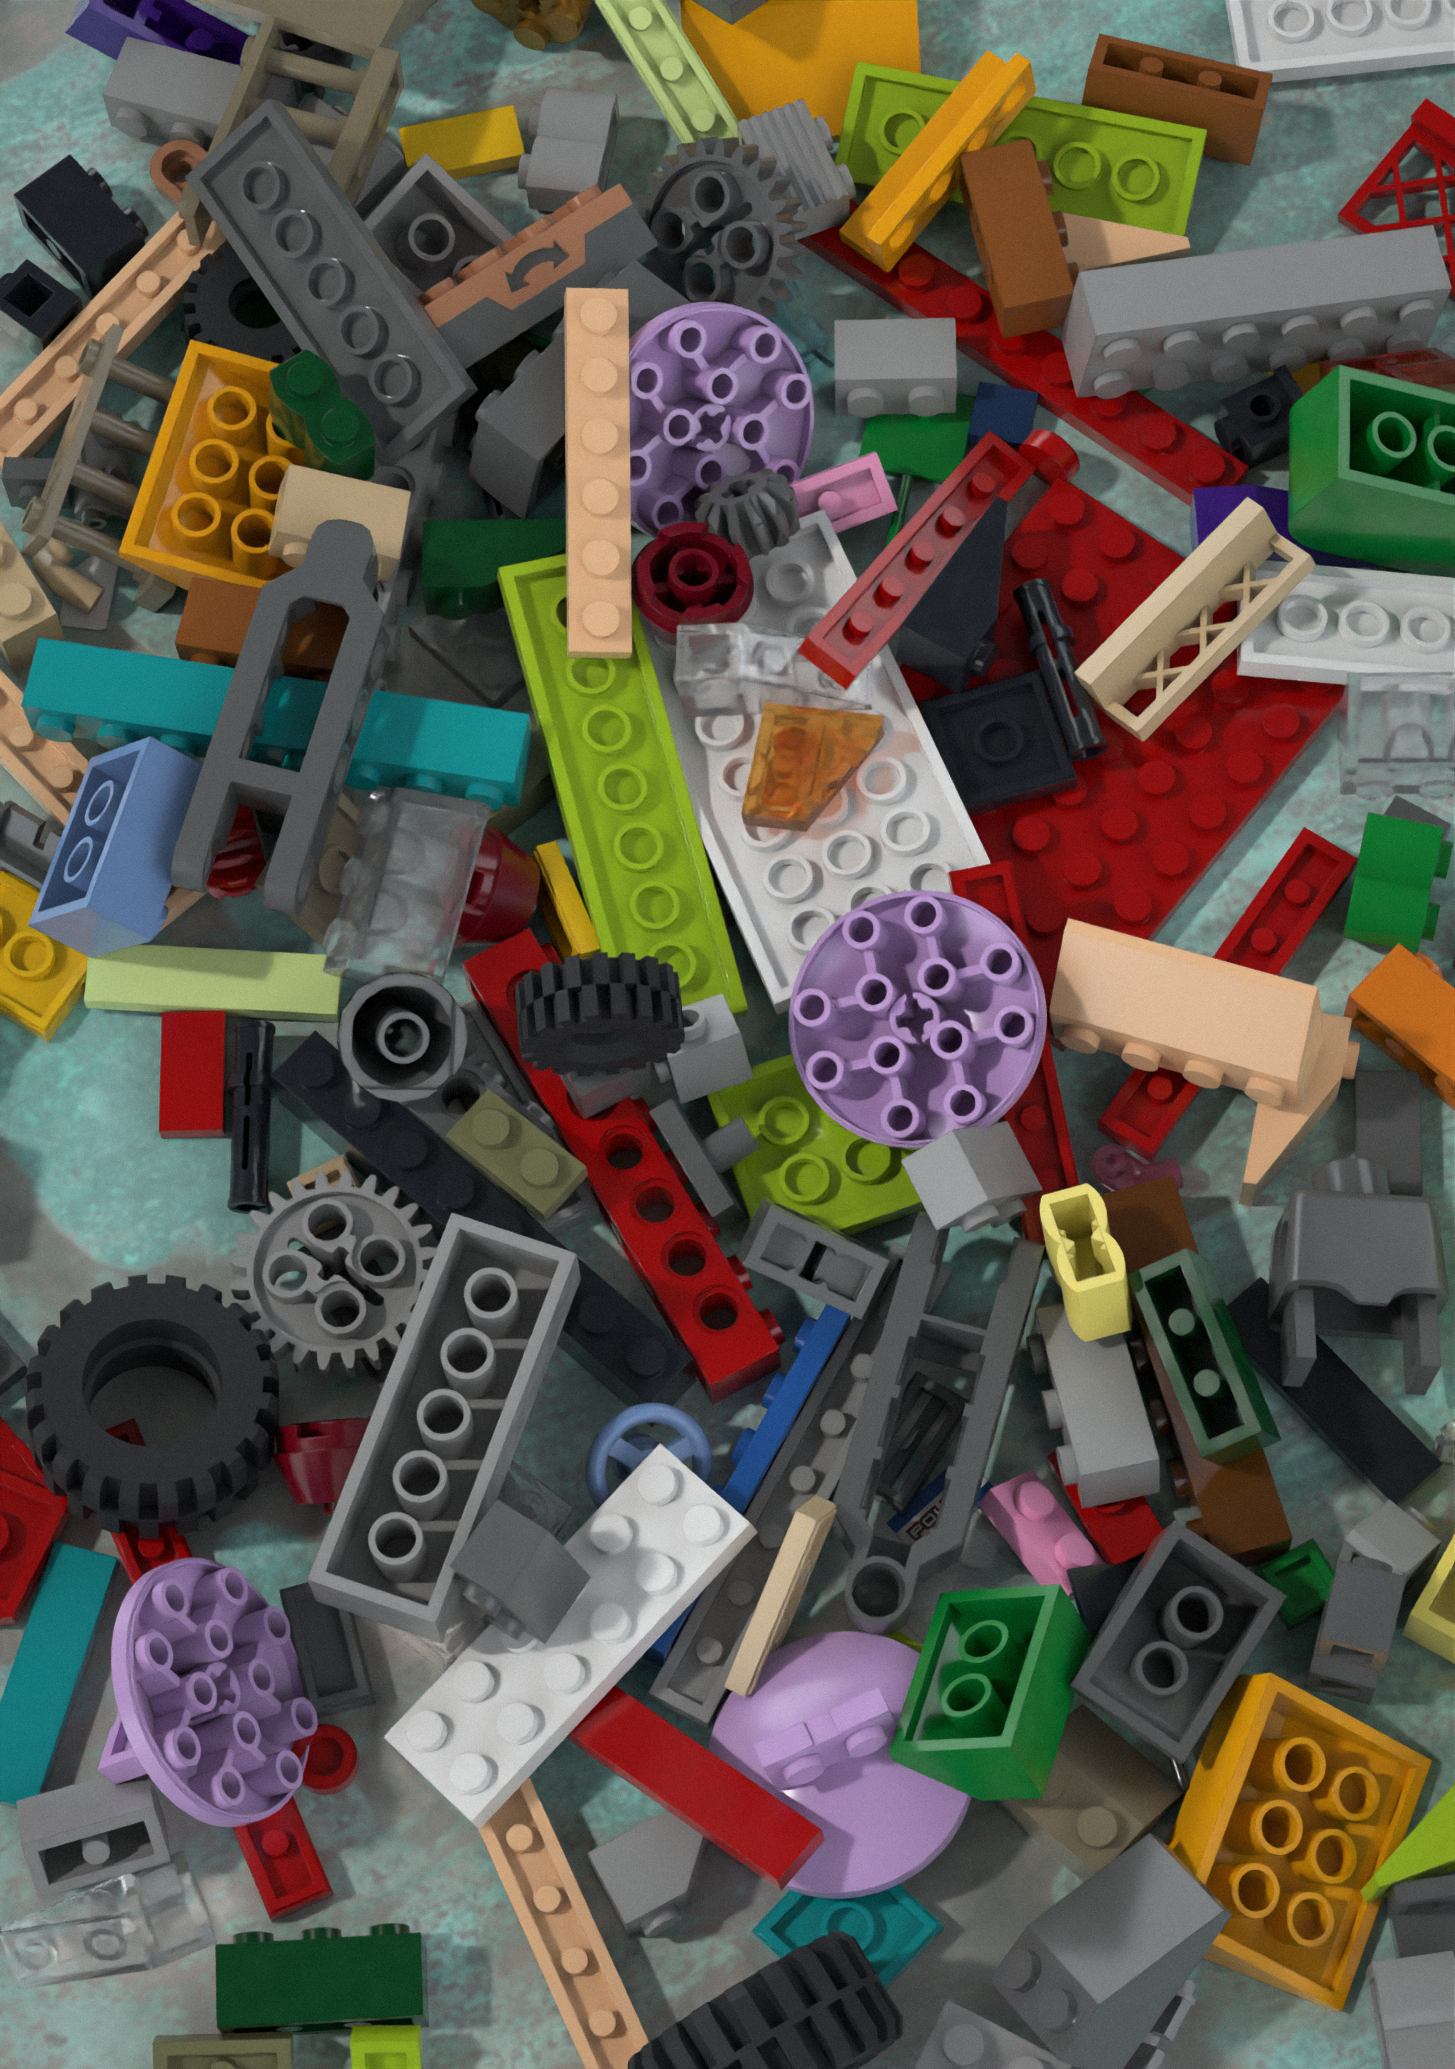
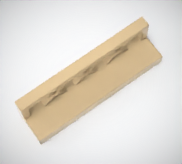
M1246 497L1074 674L1090 695L1091 702L1097 709L1144 742L1316 567V564L1311 555L1277 533L1265 509L1249 497ZM1273 552L1290 562L1276 577L1256 580V570ZM1243 600V611L1233 621L1213 624V613L1223 603ZM1200 644V654L1190 665L1170 668V657L1180 647ZM1156 688V699L1139 717L1123 707L1138 690Z

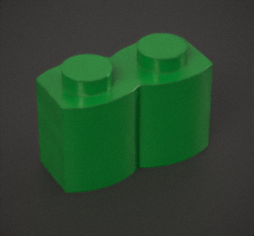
M1368 812L1342 938L1392 948L1400 943L1408 951L1418 952L1421 939L1433 942L1440 904L1429 902L1434 877L1446 879L1453 848V842L1442 840L1443 826Z

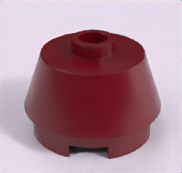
M681 522L661 529L658 532L657 538L650 541L638 553L631 567V594L644 620L656 636L678 647L696 648L716 641L743 617L753 598L754 579L744 549L737 541L735 546H733L723 537L708 532L709 525L705 523Z
M460 827L447 841L439 856L451 861L444 871L440 890L428 888L425 903L426 925L428 928L439 931L453 947L494 946L523 931L527 922L532 918L538 902L539 866L535 859L495 827H487L484 830Z
M371 1416L367 1418L319 1420L275 1427L277 1452L271 1453L294 1505L323 1503L324 1515L334 1513Z

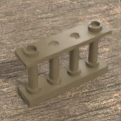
M264 16L256 37L249 36L244 44L240 60L241 74L206 157L266 101L262 99L273 73L352 94L354 103L349 116L341 115L338 120L285 106V108L304 136L332 143L334 153L329 165L325 166L355 208L404 87L400 52L377 46L369 67L361 66L356 71L282 51L276 19ZM188 183L182 192L178 213L179 217L184 219L189 244L201 248L210 224L214 220Z
M113 323L98 341L93 338L88 340L79 358L76 371L84 374L41 498L34 496L23 515L20 530L28 534L21 555L32 559L51 537L132 572V579L140 582L133 604L155 613L174 595L177 585L120 558L118 551L122 541L60 514L69 484L130 511L133 510L140 490L137 486L78 460L88 431L148 458L151 457L158 435L97 408L106 380L114 381L167 406L176 384L115 356L125 328Z

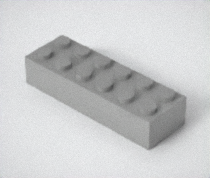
M1433 225L1080 271L1061 332V339L1076 397L1082 398L1097 395L1099 398L1111 399L1124 395L1128 391L1155 387L1161 391H1170L1192 382L1215 380L1219 383H1229L1239 380L1245 375L1266 372L1274 373V369L1284 364L1292 374L1304 368L1306 364L1330 360V364L1337 367L1338 365L1350 366L1362 359L1389 356L1392 359L1409 358L1426 350L1452 287Z
M451 1213L307 1579L317 1602L441 1644L443 1643L465 1582L455 1573L450 1565L499 1496L581 1280L577 1253Z

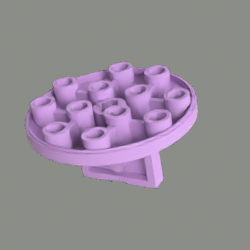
M696 302L675 307L647 322L629 339L631 524L653 538H657L658 532L669 525L681 522H697L694 502L701 495L706 494V488L711 484H719L725 481L727 475L733 477L740 475L746 469L751 470L752 473H756L764 468L772 469L774 473L785 475L789 484L800 480L813 436L814 401L812 385L802 358L795 346L775 324L751 310L732 304Z
M929 890L901 891L874 898L855 907L833 923L817 940L805 958L794 984L789 1008V1037L795 1065L807 1090L818 1105L833 1120L858 1136L879 1145L907 1150H919L953 1129L979 1126V1128L990 1127L1004 1116L1026 1090L1041 1058L1047 1027V1007L1040 974L1031 955L1017 935L1003 921L982 906L957 895Z
M182 1558L150 1570L130 1588L117 1614L111 1645L112 1681L118 1712L114 1725L110 1728L97 1769L114 1785L148 1774L160 1791L182 1811L197 1820L219 1827H238L271 1816L289 1801L303 1781V1772L309 1753L308 1744L303 1755L298 1759L291 1752L292 1746L296 1740L313 1735L318 1726L316 1710L304 1695L297 1667L298 1656L290 1639V1624L286 1614L279 1607L270 1606L265 1598L246 1581L243 1574L233 1566L226 1567L203 1558Z
M838 1631L806 1637L787 1644L767 1656L758 1678V1683L750 1695L748 1694L743 1697L732 1691L724 1702L714 1724L708 1750L815 1824L823 1832L824 1842L784 1888L808 1896L834 1899L862 1897L879 1893L908 1880L928 1866L944 1850L959 1829L968 1811L972 1796L894 1762L888 1754L920 1657V1653L887 1637L863 1632Z

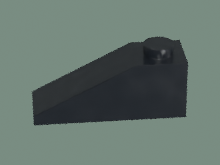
M996 496L900 627L896 660L958 694H961L974 675L983 678L987 674L999 651V645L993 641L998 618L1007 501Z

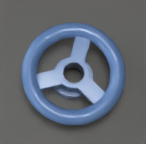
M663 1403L634 1405L610 1418L596 1434L586 1461L587 1487L597 1509L612 1495L607 1486L605 1475L608 1455L611 1456V1467L614 1474L624 1482L639 1466L641 1460L647 1457L660 1444L644 1433H631L620 1438L627 1430L643 1423H662L677 1430L682 1436L664 1447L681 1462L692 1456V1472L709 1485L712 1471L711 1450L699 1424L681 1409Z

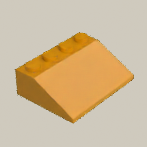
M680 0L682 30L739 122L742 119L749 120L753 115L760 116L764 111L771 112L775 107L782 108L786 103L793 104L798 99H802L805 101L812 118L823 116L830 130L833 142H839L857 61L921 74L917 0H769L733 25H730L692 0Z
M190 340L118 551L120 558L189 591L192 577L262 588L264 584L295 569L287 565L282 558L267 555L279 488L289 464L307 468L304 460V451L289 443L277 430L271 418L269 409L270 370L280 364Z
M1273 1673L1237 1676L1218 1707L1190 1781V1787L1186 1792L1167 1842V1846L1232 1913V1916L1202 1958L1330 2010L1342 2011L1383 1899L1380 1898L1365 1904L1360 1891L1404 1841L1432 1760Z

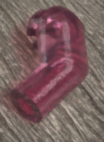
M1107 1144L1099 1148L1091 1159V1171L1095 1179L1110 1191L1170 1175L1174 1176L1177 1189L1184 1188L1181 1169L1176 1157L1144 1165L1121 1146Z

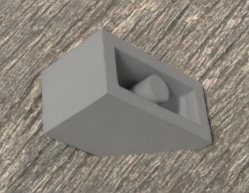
M1389 1499L1344 1539L1334 1572L1339 1560L1352 1563V1559L1355 1557H1368L1383 1561L1392 1566V1573L1407 1576L1403 1597L1435 1560L1441 1541L1434 1536L1436 1529L1423 1514L1410 1506H1405L1402 1510Z
M668 1810L588 1852L591 1867L629 1938L641 1931H644L646 1937H652L671 1928L682 1919L679 1911L689 1906L709 1839Z

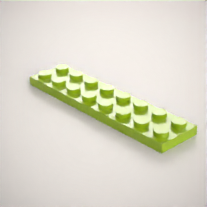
M566 554L499 567L497 578L586 908L600 947L599 953L607 952L608 957L617 958L621 952L635 953L636 960H640L647 955L658 958V965L667 962L673 966L674 972H678L682 1006L691 1005L723 993L734 1019L746 1017L749 1008L639 611L632 594V654L630 659L567 658Z

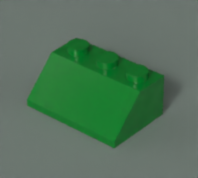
M1061 1584L940 1593L888 1751L894 1762L981 1801L1043 1798L1075 1693L1068 1688V1685L1085 1657L1092 1637Z

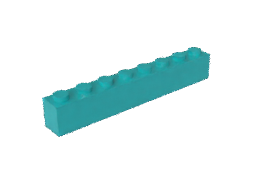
M38 637L21 707L32 731H36L38 735L51 741L70 742L75 737L94 740L101 746L114 750L151 736L191 759H194V757L205 758L235 668ZM282 676L281 680L274 679L262 715L266 726L262 737L256 735L248 760L300 773L329 683ZM374 690L345 784L352 788L366 791L376 790L378 786L403 789L406 794L422 800H437L440 798V795L465 799L468 804L485 810H498L502 805L519 808L534 743L530 716L525 713Z

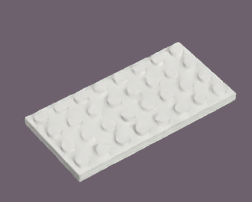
M825 509L799 518L801 529L794 536L789 537V543L786 546L775 547L769 551L768 556L761 554L754 556L749 561L754 579V593L751 604L743 617L716 641L696 648L674 646L656 636L639 611L704 850L777 1015L789 1011L794 984L809 951L822 934L844 914L867 901L890 893L929 890L951 894L947 876L948 872L991 864L888 643L847 690L797 652L809 633L857 580Z

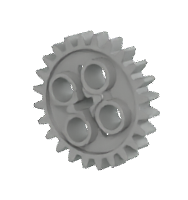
M345 1169L340 1177L338 1186H329L327 1177L321 1170L317 1171L315 1189L308 1191L297 1178L291 1179L294 1197L286 1201L280 1195L271 1191L268 1197L273 1212L270 1215L255 1210L249 1213L251 1222L258 1231L257 1234L241 1232L236 1236L239 1247L249 1255L230 1258L233 1273L244 1277L230 1284L233 1298L247 1300L241 1306L251 1315V1323L256 1322L251 1330L255 1328L263 1330L267 1340L273 1338L271 1342V1358L273 1361L278 1362L290 1351L293 1352V1365L296 1373L301 1374L311 1360L318 1361L322 1379H328L334 1362H343L347 1374L350 1378H353L357 1372V1359L364 1357L376 1370L382 1369L379 1351L387 1347L393 1353H397L401 1342L400 1335L406 1330L437 1251V1248L425 1247L435 1239L431 1224L415 1226L421 1218L418 1204L412 1203L399 1210L402 1197L397 1186L392 1187L384 1195L379 1196V1186L375 1175L371 1174L365 1180L362 1187L357 1188L354 1187L350 1170ZM328 1221H337L346 1226L344 1232L338 1238L331 1241H322L313 1236L316 1229ZM294 1241L301 1243L309 1249V1252L316 1259L296 1249H290V1243ZM380 1256H389L398 1261L396 1268L384 1276H374L365 1271L368 1263ZM320 1262L335 1273L340 1272L346 1266L352 1285L346 1279L336 1274L326 1281ZM297 1271L307 1276L304 1284L297 1290L285 1292L274 1287L277 1279L287 1272ZM357 1289L363 1290L376 1298H382L384 1300L383 1304L374 1306L365 1300ZM340 1307H352L360 1312L357 1319L351 1325L345 1327H334L328 1324L326 1320L332 1311Z

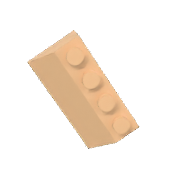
M1068 918L1064 929L1049 1010L1054 1036L1059 1038L1062 1044L1074 1051L1085 1054H1094L1098 1049L1119 1055L1125 1063L1144 1071H1156L1158 1067L1182 1073L1183 1077L1189 1082L1204 1088L1215 1089L1222 1084L1243 1090L1250 1099L1264 1105L1280 1106L1282 1102L1300 1107L1323 1041L1318 987Z

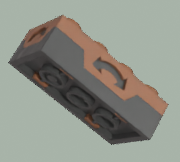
M618 183L603 194L597 184H594L550 214L555 224H553L548 214L501 245L506 255L498 245L453 275L458 286H455L449 276L416 298L464 369L564 306L566 287L593 288L607 273L613 272L615 274L626 267L632 259L637 260L659 245L621 183Z

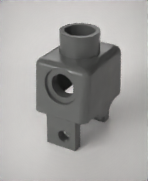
M1360 1158L1340 1159L1318 1167L1312 1174V1189H1299L1293 1193L1271 1237L1267 1327L1272 1331L1280 1332L1282 1386L1302 1387L1317 1358L1316 1335L1402 1341L1405 1394L1425 1395L1441 1367L1438 1316L1449 1298V1287L1436 1205L1428 1198L1391 1195L1389 1171L1384 1165L1375 1161Z

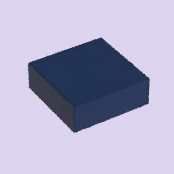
M979 382L967 433V444L976 446L987 432L991 430L1019 453L1020 445L1032 432L1039 392Z

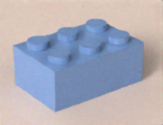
M151 736L91 757L28 926L90 958L146 943L157 936L164 926L168 915V907L165 905L172 885L171 868L175 848L203 765Z

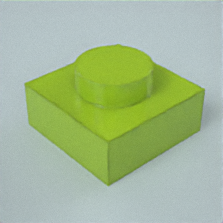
M421 2025L352 2026L350 2038L352 2069H424Z

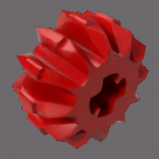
M239 805L225 851L218 850L206 883L207 891L215 899L230 896L233 899L251 894L250 891L258 889L254 884L266 862L253 811L250 807Z

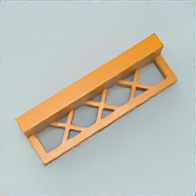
M987 50L839 230L841 241L886 273H889L959 187L960 154L992 147L1036 93L1031 62L1016 52L1009 62L1006 63Z

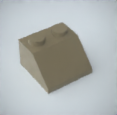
M1081 1704L1067 1717L1043 1798L995 1800L994 1805L1084 1883L1151 1833L1185 1795V1792L1179 1791L1173 1780L1088 1707Z

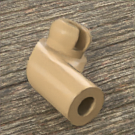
M55 538L50 539L42 550L32 558L31 564L34 572L54 594L89 615L99 603L105 589L69 566L73 560V550L66 543Z

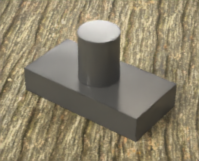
M671 1098L649 1111L712 1218L726 1231L749 1218L722 1174L761 1149L760 1144L744 1119L739 1116L702 1140L687 1114Z

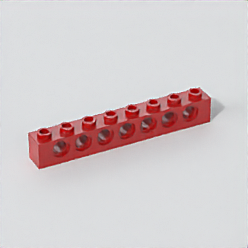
M527 928L462 962L467 988L473 998L479 1002L540 1107L553 1120L555 1124L553 1129L565 1149L587 1167L588 1176L584 1181L599 1204L601 1216L675 1342L694 1358L695 1375L712 1405L780 1369L779 1345L785 1342L784 1335L768 1308L759 1312L755 1308L747 1294V1291L753 1289V1285L745 1267L735 1254L728 1258L725 1257L715 1238L721 1235L718 1223L712 1218L703 1201L694 1205L683 1187L690 1182L688 1176L673 1151L669 1149L663 1153L652 1133L659 1129L649 1113L651 1110L641 1096L634 1100L628 1097L612 1105L601 1116L583 1119L558 1074H553V1067L541 1071L533 1067V1062L526 1063L522 1059L519 1047L515 986L518 981L524 982L523 976L528 972L535 971L541 973V965L549 962H554L558 965L562 964L554 947L549 942L540 946L530 928ZM622 1151H632L642 1157L635 1167L626 1170L617 1169L609 1163L614 1155ZM655 1203L665 1204L673 1210L668 1219L657 1223L644 1220L640 1213L644 1208ZM685 1256L697 1257L705 1263L703 1269L692 1276H682L671 1269L676 1260ZM717 1309L728 1310L737 1317L732 1326L723 1330L711 1329L702 1322L708 1313Z

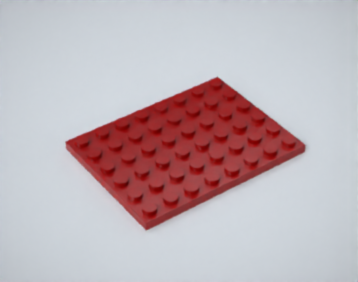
M1057 479L1004 542L998 618L993 641L999 645V651L987 674L983 678L974 675L964 690L1040 669L1037 660L1031 659L1028 655L1025 643L1029 636L1019 606L1013 597V591L1021 584L1041 578L1050 581L1052 594L1063 623L1066 626H1070L1074 632L1076 643L1072 648L1080 667L1185 559L1069 482L1066 485ZM1237 601L1223 603L1213 613V624L1233 621L1237 617ZM1044 623L1042 628L1053 659H1058L1059 657L1049 628ZM1200 644L1180 647L1170 657V668L1190 665L1200 654ZM1236 647L1144 742L1093 705L1100 729L1109 748L1105 753L1092 760L1084 762L1071 761L1077 776V787L970 817L990 862L996 863L1012 859L1032 958L1044 988L1050 1044L1062 1052L1067 1048L1061 1043L1059 1038L1054 1036L1049 1010L1064 929L1068 918L1153 941L1357 686L1237 675ZM903 663L899 667L919 711L920 702L955 693L953 690ZM1062 681L1073 716L1078 717L1079 713L1068 682ZM1156 688L1138 690L1123 707L1139 717L1156 699ZM1062 733L1063 739H1064V741H1065V744H1066V747H1067V750H1068V753H1069V748H1068L1066 739H1065V737H1064V735H1063V733Z

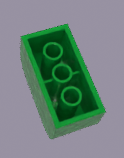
M1338 365L1301 397L1290 410L1288 530L1291 536L1302 545L1322 552L1420 575L1455 578V393L1343 365Z

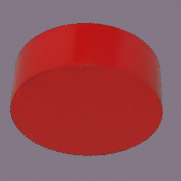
M1035 429L1019 447V453L1037 467L1033 474L1050 486L1057 479L1067 485L1080 470L1079 458L1074 449L1063 438L1049 430Z
M318 1724L313 1735L294 1742L291 1752L298 1759L301 1758L306 1746L309 1744V1753L301 1783L308 1791L319 1795L335 1794L348 1787L356 1777L359 1769V1753L351 1736L342 1728L331 1724Z

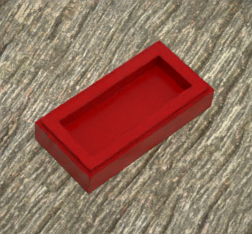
M225 1011L162 1012L159 1133L162 1139L225 1137L228 1023Z

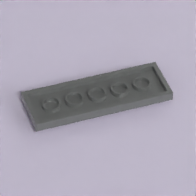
M268 98L185 176L302 351L307 349L323 359L332 369L338 380L341 396L357 405L367 416L374 430L376 441L375 458L380 466L393 467L478 391L470 376L280 100Z

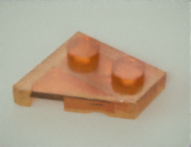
M765 702L741 811L744 825L806 832L882 740L886 730L884 716Z

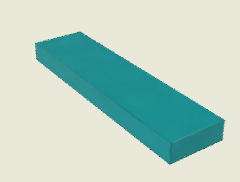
M54 1542L0 1702V1805L17 1809L18 1800L45 1793L120 1567V1562L116 1557Z

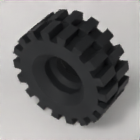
M229 242L220 246L219 260H216L210 253L200 260L201 274L195 271L191 272L187 280L188 292H184L183 297L186 345H189L190 340H195L278 364L302 352V349L282 320L271 327L260 329L247 327L237 321L236 311L242 305L252 301H269Z
M607 952L593 953V958L581 960L579 955L566 957L565 964L558 965L554 962H549L541 965V973L535 971L528 972L523 976L524 982L518 981L515 986L520 1054H522V1059L526 1063L533 1062V1067L541 1071L553 1067V1074L566 1075L570 1071H578V1076H592L595 1071H606V1075L620 1074V1069L627 1067L636 1071L646 1068L647 1061L660 1063L667 1059V1053L676 1054L681 1049L680 1043L685 1041L678 972H674L673 966L667 962L658 965V958L647 955L640 960H636L635 953L621 952L618 958L608 957Z

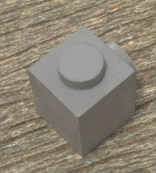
M723 993L691 1005L682 1006L685 1041L680 1043L681 1049L676 1054L667 1053V1059L660 1063L651 1062L659 1084L671 1080L681 1104L753 1079L741 1032Z

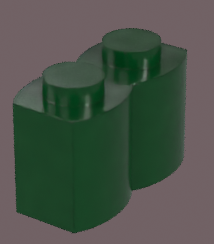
M305 349L271 369L269 377V409L271 418L280 434L289 443L304 451V460L307 468L363 481L373 477L376 445L373 427L367 416L357 405L341 396L338 380L328 364L315 353Z

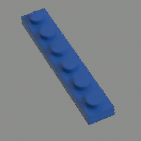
M826 1304L818 1320L811 1316L807 1317L792 1347V1351L797 1353L798 1356L787 1375L780 1371L777 1372L765 1392L761 1406L767 1409V1412L758 1429L755 1431L747 1427L735 1446L731 1456V1463L737 1465L731 1478L726 1487L717 1483L712 1488L743 1517L851 1322L850 1314ZM703 1591L643 1654L644 1659L662 1668Z

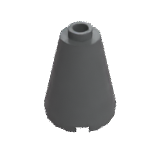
M413 972L387 973L361 986L344 1007L337 1031L339 1055L344 1068L354 1082L378 1098L401 1103L427 1098L438 1091L437 1088L444 1084L451 1075H454L461 1066L468 1040L464 1013L449 991L437 981Z

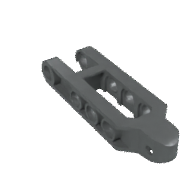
M335 519L327 520L318 525L311 536L302 565L262 586L175 848L171 868V880L174 886L206 893L205 885L210 876L218 850L225 851L239 805L285 816L268 868L263 903L266 909L298 916L302 912L391 641L388 632L383 626L384 614L373 597L378 577L379 561L370 530L363 524ZM319 601L343 607L350 619L300 773L249 761L248 758L256 735L262 737L266 726L262 715L274 679L281 680L284 671L281 658L292 624H299L301 618L316 611Z
M919 1211L917 1214L833 1503L837 1504L835 1508L837 1513L832 1522V1527L852 1559L846 1579L845 1610L849 1621L862 1631L877 1635L897 1632L905 1626L911 1614L919 1583L961 1560L1038 1284L1046 1250L1045 1244L1014 1236L1004 1282L999 1284L987 1330L927 1314L946 1250L950 1228L936 1230L928 1213ZM914 1358L975 1373L977 1377L970 1403L965 1404L961 1432L952 1466L948 1465L945 1475L944 1492L935 1527L930 1528L928 1535L913 1542L911 1546L875 1536L868 1524V1519Z

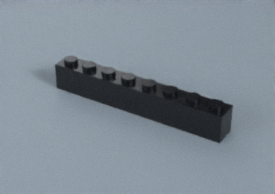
M316 1030L271 1074L279 1102L339 1155L344 1154L348 1163L365 1178H368L371 1174L375 1175L379 1190L384 1194L392 1187L397 1186L402 1197L400 1208L412 1203L418 1204L421 1213L418 1224H431L434 1237L439 1242L451 1213H455L570 1251L399 1102L378 1098L354 1082L343 1066L338 1049ZM577 1257L581 1280L556 1344L628 1407L643 1403H663L673 1406L696 1382L694 1358ZM649 1422L647 1424L653 1427L657 1422Z

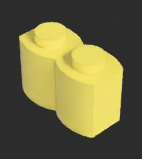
M1088 1183L1043 1195L1040 1202V1217L1049 1268L1054 1280L1062 1288L1066 1316L1070 1327L1084 1342L1130 1330L1133 1322V1311L1125 1259L1120 1246L1110 1235L1107 1210L1102 1197Z

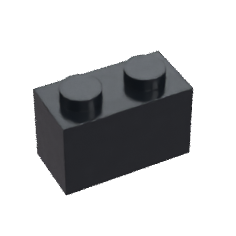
M71 154L13 194L23 226L91 301L146 245L144 239L149 236V233L137 213L129 206L121 210L111 199L113 197L112 191L101 174L93 167L85 171Z

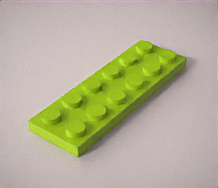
M857 61L834 163L835 166L844 163L852 176L854 186L873 190L961 81ZM1033 96L993 146L1031 139L1036 160L1045 159L1050 169L1053 195L1047 197L1052 212L1060 210L1064 213L1185 237L1207 138V130ZM959 187L945 204L965 208Z

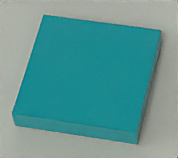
M898 1884L879 1893L845 1899L820 1898L790 1890L751 1930V1933L762 1946L779 1960L795 1949L805 1946L823 1935L827 1936L837 1930L842 1931L857 1940L884 1987L888 1990L943 1932L944 1925Z

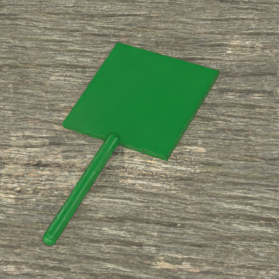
M957 393L956 413H939L928 417L915 414H878L867 418L859 457L875 451L878 454L884 473L901 477L895 502L898 510L893 511L885 548L902 530L913 479L942 484L964 460L967 447V433L976 396Z

